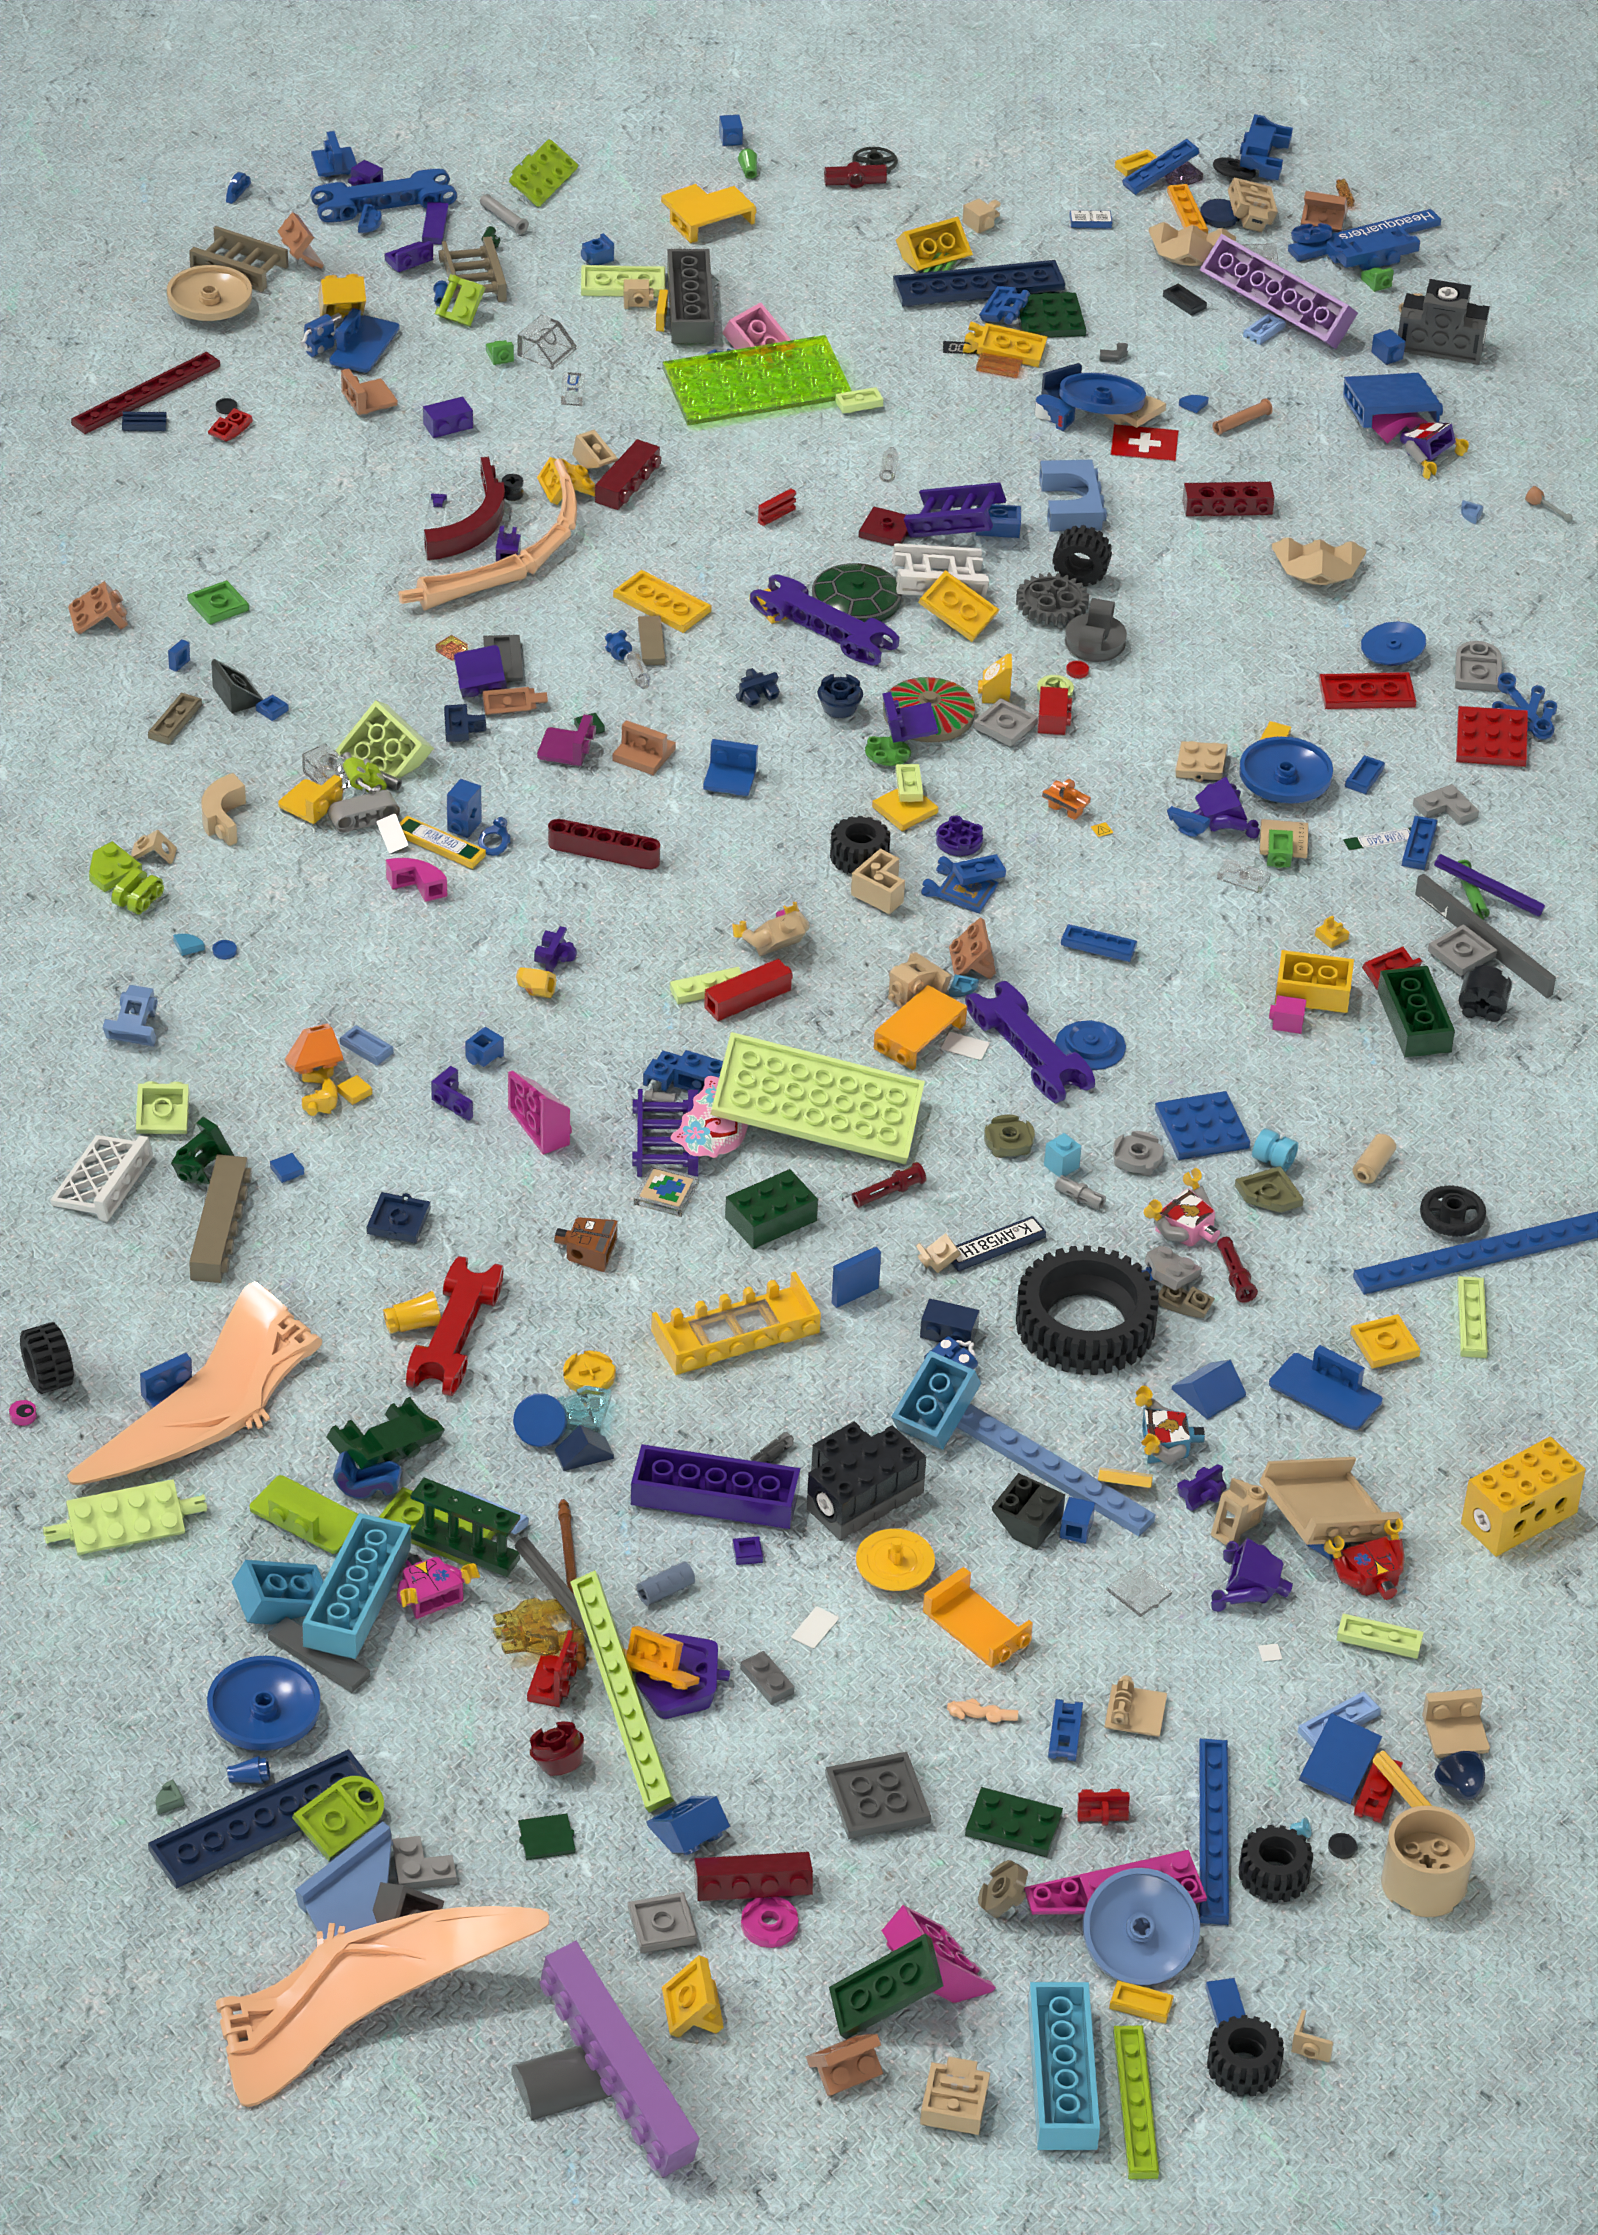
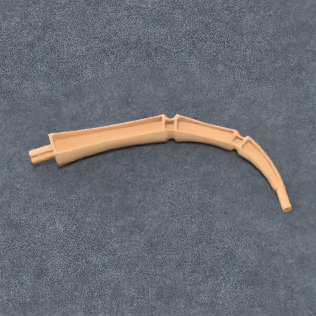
M562 459L554 462L560 476L562 488L561 510L557 523L551 527L545 536L535 544L521 550L519 556L514 554L492 564L469 571L419 577L415 589L398 592L399 602L405 604L420 601L425 611L478 591L526 578L527 573L534 574L551 554L571 536L570 530H574L576 527L577 500L575 489Z

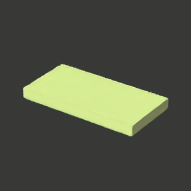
M581 265V296H624V279H649V288H653V297H659L660 289L665 290V267Z

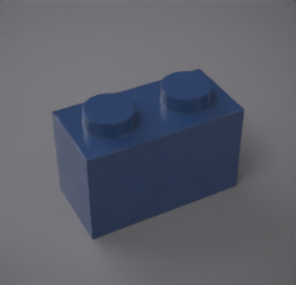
M929 1298L921 1318L920 1338L941 1342L949 1336L955 1341L959 1340L964 1343L971 1341L973 1343L978 1330L980 1310ZM959 1344V1346L962 1347V1348H963V1347L966 1348V1349L969 1348V1346H966V1347H965V1346H961V1345Z

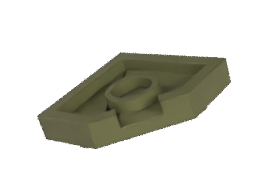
M1281 1166L1235 1179V1188L1246 1203L1279 1213L1303 1206V1197Z

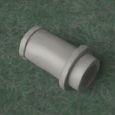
M654 1089L645 1091L644 1102H675L674 1093L653 1091Z

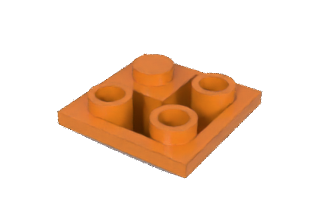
M326 1023L303 1029L285 1058L286 1065L299 1074L313 1072V1068L319 1066L331 1068L338 1065L337 1062L344 1059L333 1028Z

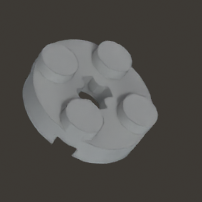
M1132 1131L1131 1135L1126 1137L1122 1134L1114 1142V1164L1117 1168L1129 1172L1139 1173L1143 1176L1151 1175L1153 1170L1158 1168L1163 1161V1145L1161 1146L1158 1143L1159 1139L1156 1136L1147 1132Z

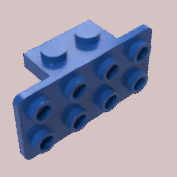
M352 308L350 313L344 317L342 324L335 330L334 339L336 340L337 349L330 357V364L361 373L369 372L399 331V323L361 315V310Z
M1321 1345L1314 1350L1313 1360L1299 1353H1293L1269 1379V1386L1352 1430L1360 1429L1382 1404L1383 1399L1381 1395L1362 1386L1364 1367Z

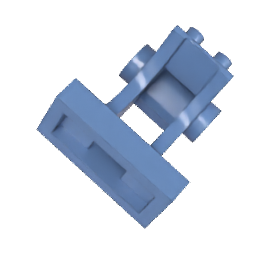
M129 985L127 991L122 992L120 997L121 1009L117 1021L104 1020L102 1028L106 1038L155 1046L157 1037L153 1027L145 1026L148 1015L155 1017L158 1000L154 997V989ZM129 1011L134 1014L139 1013V1015L129 1014Z

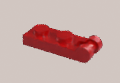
M1394 1760L1402 1770L1403 1762ZM1374 1763L1371 1766L1361 1795L1357 1800L1354 1815L1361 1818L1365 1815L1373 1818L1374 1822L1382 1823L1395 1788Z

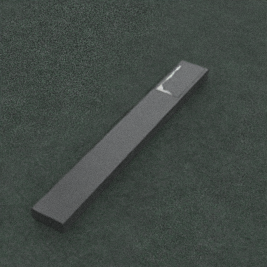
M1422 874L1418 876L1415 892L1417 897L1458 928L1464 924L1496 948L1497 954L1495 958L1545 998L1553 995L1556 977L1427 875Z

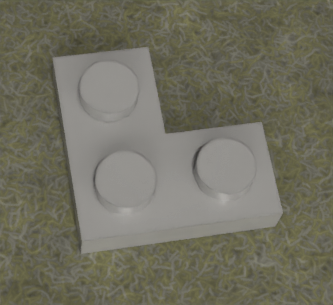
M1453 784L1418 796L1413 800V806L1426 818L1446 812L1460 825L1478 818L1479 810Z
M421 1836L393 1839L392 1849L398 1885H404L412 1889H422L457 1884L453 1855L424 1858Z

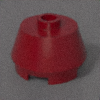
M556 1722V1728L545 1732L540 1728L530 1738V1756L548 1775L559 1776L570 1773L583 1762L584 1735L576 1729L575 1724L572 1722Z

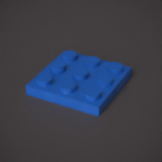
M1227 1091L1155 1103V1112L1178 1160L1250 1148V1139Z

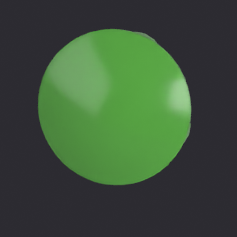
M891 735L890 737L871 736L867 739L865 754L875 763L895 766L909 760L911 749L905 742L893 743Z

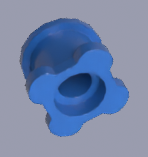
M624 630L613 634L608 633L605 636L607 641L605 649L616 660H623L632 652V645L629 641H626L627 633Z

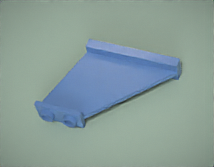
M383 1821L295 1889L298 1907L305 1913H308L317 1932H323V1939H327L329 1923H335L334 1936L338 1934L339 1926H345L346 1934L377 1923L372 1910L380 1882L388 1883L391 1847L393 1846L391 1829Z

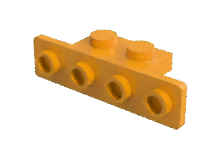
M640 1626L631 1628L628 1649H624L631 1671H642L649 1674V1678L653 1680L668 1681L672 1683V1687L682 1690L699 1684V1677L678 1670L683 1646L682 1642Z

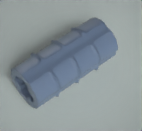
M683 1561L636 1585L638 1596L646 1606L657 1601L660 1602L663 1598L672 1596L674 1593L694 1584L695 1574L691 1566L686 1561Z

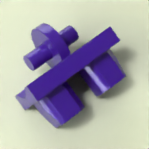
M560 926L557 932L545 930L542 936V946L537 945L534 951V961L545 964V971L553 973L559 960L561 962H571L577 956V949L574 947V944L566 942L564 939L567 931L566 927Z
M1216 1464L1210 1469L1202 1467L1197 1471L1196 1478L1191 1481L1184 1479L1177 1484L1178 1494L1185 1499L1187 1509L1193 1511L1209 1500L1214 1503L1220 1501L1223 1491L1227 1489L1222 1477L1223 1466Z

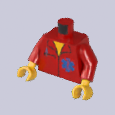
M1400 1518L1396 1519L1397 1530L1391 1528L1390 1520L1384 1525V1530L1391 1536V1540H1388L1385 1536L1347 1549H1343L1344 1540L1341 1536L1333 1538L1336 1548L1332 1545L1330 1539L1325 1542L1324 1550L1328 1554H1333L1334 1558L1332 1561L1341 1582L1357 1589L1363 1596L1379 1592L1384 1600H1389L1397 1594L1395 1587L1398 1585L1399 1576L1404 1571L1405 1561L1402 1538H1399L1398 1534L1403 1528V1522Z

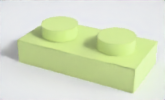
M877 387L836 394L835 401L842 414L883 406V398Z
M896 764L895 773L899 802L923 801L919 764Z

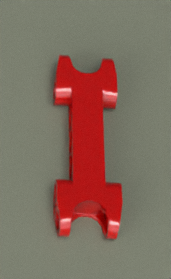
M458 1256L454 1260L443 1285V1295L450 1297L429 1346L415 1345L407 1367L406 1387L416 1388L425 1379L432 1378L443 1383V1395L453 1396L462 1383L468 1365V1356L460 1353L481 1305L495 1306L499 1298L504 1274L503 1265L495 1263L486 1272L475 1273L468 1269L467 1257Z

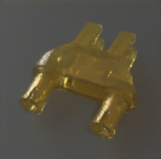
M536 1597L525 1599L514 1610L493 1615V1621L496 1626L505 1624L502 1627L493 1628V1634L496 1639L512 1640L511 1642L501 1643L504 1654L529 1652L542 1656L558 1654L561 1651L568 1630L558 1632L552 1627L547 1616L566 1614L567 1612L556 1598L544 1601ZM581 1627L570 1629L574 1631V1642H578V1645H584L585 1639Z

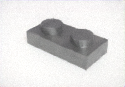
M765 1651L741 1661L740 1669L770 1705L794 1694L795 1686Z

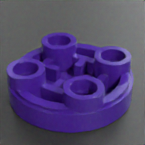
M953 815L949 817V821L938 827L936 831V844L940 850L953 856L974 854L982 847L983 827L980 824L963 820L958 815Z

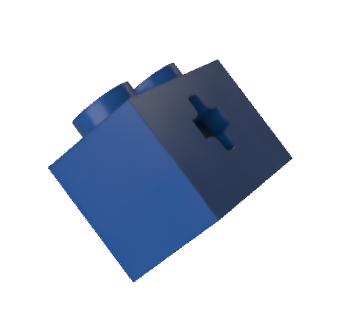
M460 778L447 794V831L469 838L482 822L481 785Z

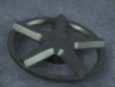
M865 147L856 151L852 157V162L860 161L867 163L866 165H884L883 163L894 161L890 167L886 166L888 174L898 164L897 156L892 151L882 147ZM871 150L867 157L858 156L863 151ZM877 150L887 152L891 154V156L883 157V155L877 152Z

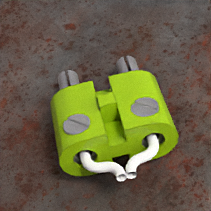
M349 752L343 754L345 760L343 769L352 787L359 790L365 788L368 793L386 790L385 778L377 765L371 763L367 758L364 760L354 758Z

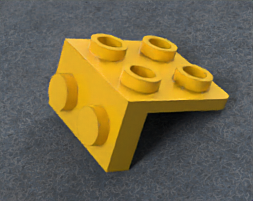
M334 774L323 785H319L309 779H304L278 801V807L315 824L327 814L328 808L333 803L343 800L342 778Z

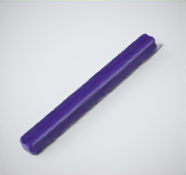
M1439 854L1434 863L1435 867L1537 917L1541 916L1545 908L1543 903L1447 856Z

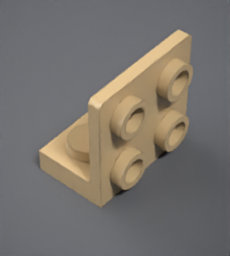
M1480 1688L1426 1693L1422 1716L1436 1758L1447 1757L1459 1751H1474L1478 1754L1489 1753L1490 1746L1480 1718L1483 1700Z

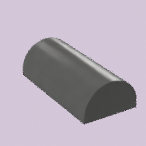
M581 2045L512 2065L511 2075L531 2121L612 2097V2095L608 2096L604 2092L600 2083L601 2077L597 2071H592L585 2059L586 2053Z

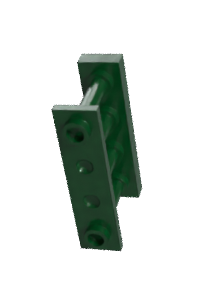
M425 1477L422 1478L411 1493L410 1499L424 1504V1515L411 1531L412 1540L474 1563L505 1577L510 1575L520 1561V1554L517 1550L507 1547V1537L519 1522V1514ZM435 1509L448 1513V1523L435 1518ZM459 1518L472 1523V1533L459 1528ZM483 1528L496 1532V1542L483 1537Z

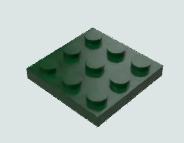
M1076 293L1032 294L1028 297L1026 306L1019 311L1018 321L1021 331L1046 336L1047 338L1086 336V326Z

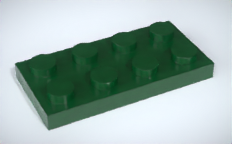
M925 1933L829 1987L840 2036L847 2040L944 1986L931 1937Z

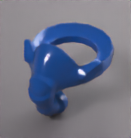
M503 817L495 819L493 821L494 825L487 827L479 836L478 845L486 850V855H499L505 851L508 843H511L510 834L507 831V820ZM493 833L500 835L502 843L498 847L488 848L485 846L484 838L487 835Z

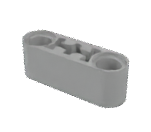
M381 790L335 802L328 808L327 814L336 830L345 833L376 825L377 821L396 814L398 817L400 807L388 790Z

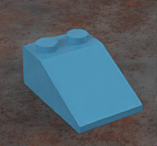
M245 1560L232 1580V1584L247 1623L272 1625L280 1623L285 1617L292 1620L306 1616L323 1584V1579L317 1565Z

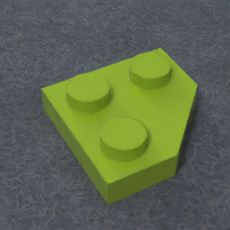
M111 841L93 851L89 881L103 892H106L115 887L132 869L138 868L142 870V864Z

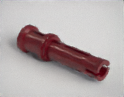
M915 1162L905 1170L894 1171L892 1177L852 1193V1201L857 1208H860L895 1191L905 1192L912 1185L925 1183L927 1180L926 1173L919 1162Z
M1227 1236L1222 1237L1217 1241V1247L1230 1273L1228 1281L1236 1290L1235 1297L1237 1301L1242 1303L1252 1301L1258 1294L1256 1285L1251 1282L1252 1276L1249 1270L1243 1267L1233 1240Z

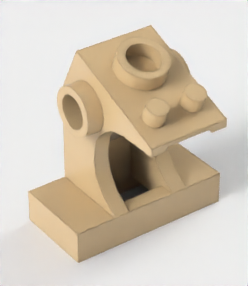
M917 952L910 953L906 963L894 966L889 973L888 999L899 1007H903L912 999L914 994L917 995L927 985L946 994L952 975Z
M1232 1478L1230 1488L1221 1495L1210 1535L1224 1545H1227L1230 1541L1238 1544L1242 1533L1260 1523L1269 1496L1261 1486ZM1227 1511L1234 1514L1235 1518H1227Z

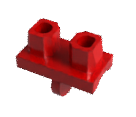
M1082 1789L1078 1793L1077 1821H1101L1102 1826H1108L1109 1821H1129V1792H1122L1121 1789H1110L1108 1792H1094L1092 1789Z

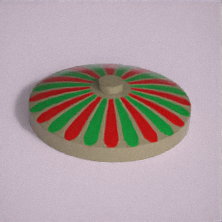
M935 677L912 678L898 683L888 691L892 693L893 701L898 700L900 708L931 703L938 733L911 740L920 742L948 741L964 734L974 722L975 702L972 696L963 687L949 680ZM883 702V716L888 725Z

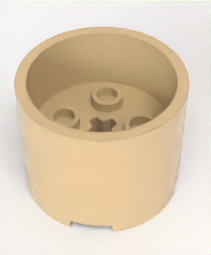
M1437 1806L1413 1807L1402 1812L1394 1819L1389 1829L1381 1875L1383 1891L1391 1903L1395 1901L1400 1906L1411 1910L1410 1914L1420 1917H1438L1453 1911V1907L1466 1896L1475 1850V1837L1468 1823L1456 1813Z

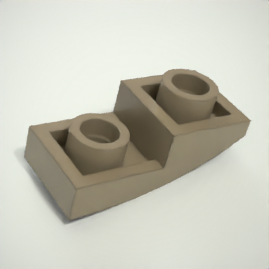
M1163 1285L1158 1298L1160 1306L1179 1314L1198 1318L1205 1317L1215 1300L1212 1296L1193 1286L1188 1292L1182 1288L1173 1290L1166 1285Z

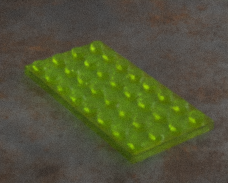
M826 335L662 362V369L687 426L835 401L836 394L852 391Z

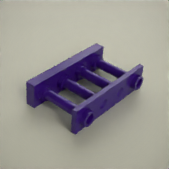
M1000 482L923 489L919 491L924 505L923 509L919 514L906 515L904 522L910 538L991 531L993 523L988 512L991 505L1006 503L1007 500ZM980 505H981L980 508H972V509H971L972 506H980ZM961 507L960 510H951L952 508ZM941 509L940 512H931L932 510Z
M638 1089V1099H633L632 1114H637V1151H632V1167H637V1177H642V1164H675L688 1167V1178H698V1156L690 1155L688 1152H683V1154H642V1147H683L681 1144L672 1141L671 1137L643 1136V1129L678 1130L682 1119H643V1112H683L684 1115L693 1109V1099L698 1094V1090H688V1100H683V1102H643V1089Z

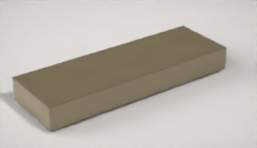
M638 616L642 665H665L661 617Z
M181 692L148 731V739L169 745L202 706V699Z

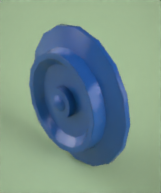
M1400 621L1386 622L1374 626L1365 633L1361 640V651L1366 658L1387 666L1408 663L1422 654L1426 647V635L1423 631L1411 623Z
M1093 1020L1077 1021L1065 1026L1057 1034L1055 1045L1065 1055L1077 1052L1087 1062L1091 1070H1102L1116 1065L1123 1058L1126 1050L1124 1037L1115 1028Z

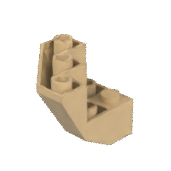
M1165 222L1149 227V233L1158 254L1172 263L1181 265L1202 266L1221 234L1236 241V236L1223 228L1207 234L1194 225L1179 231Z
M1283 538L1281 541L1272 543V549L1288 575L1299 581L1317 585L1334 584L1352 578L1366 554L1365 548L1352 541L1345 542L1338 547H1333L1321 539L1314 540L1306 545H1301L1292 538Z

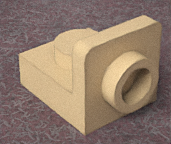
M946 1233L926 1249L921 1243L916 1245L921 1253L917 1256L926 1268L931 1266L937 1273L962 1255Z

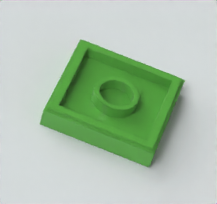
M227 580L187 594L188 602L209 625L249 611L248 602Z

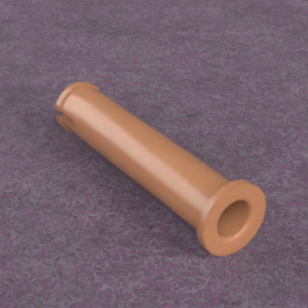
M1264 398L1256 405L1213 422V430L1217 435H1220L1260 416L1270 415L1273 412L1272 404L1268 399Z

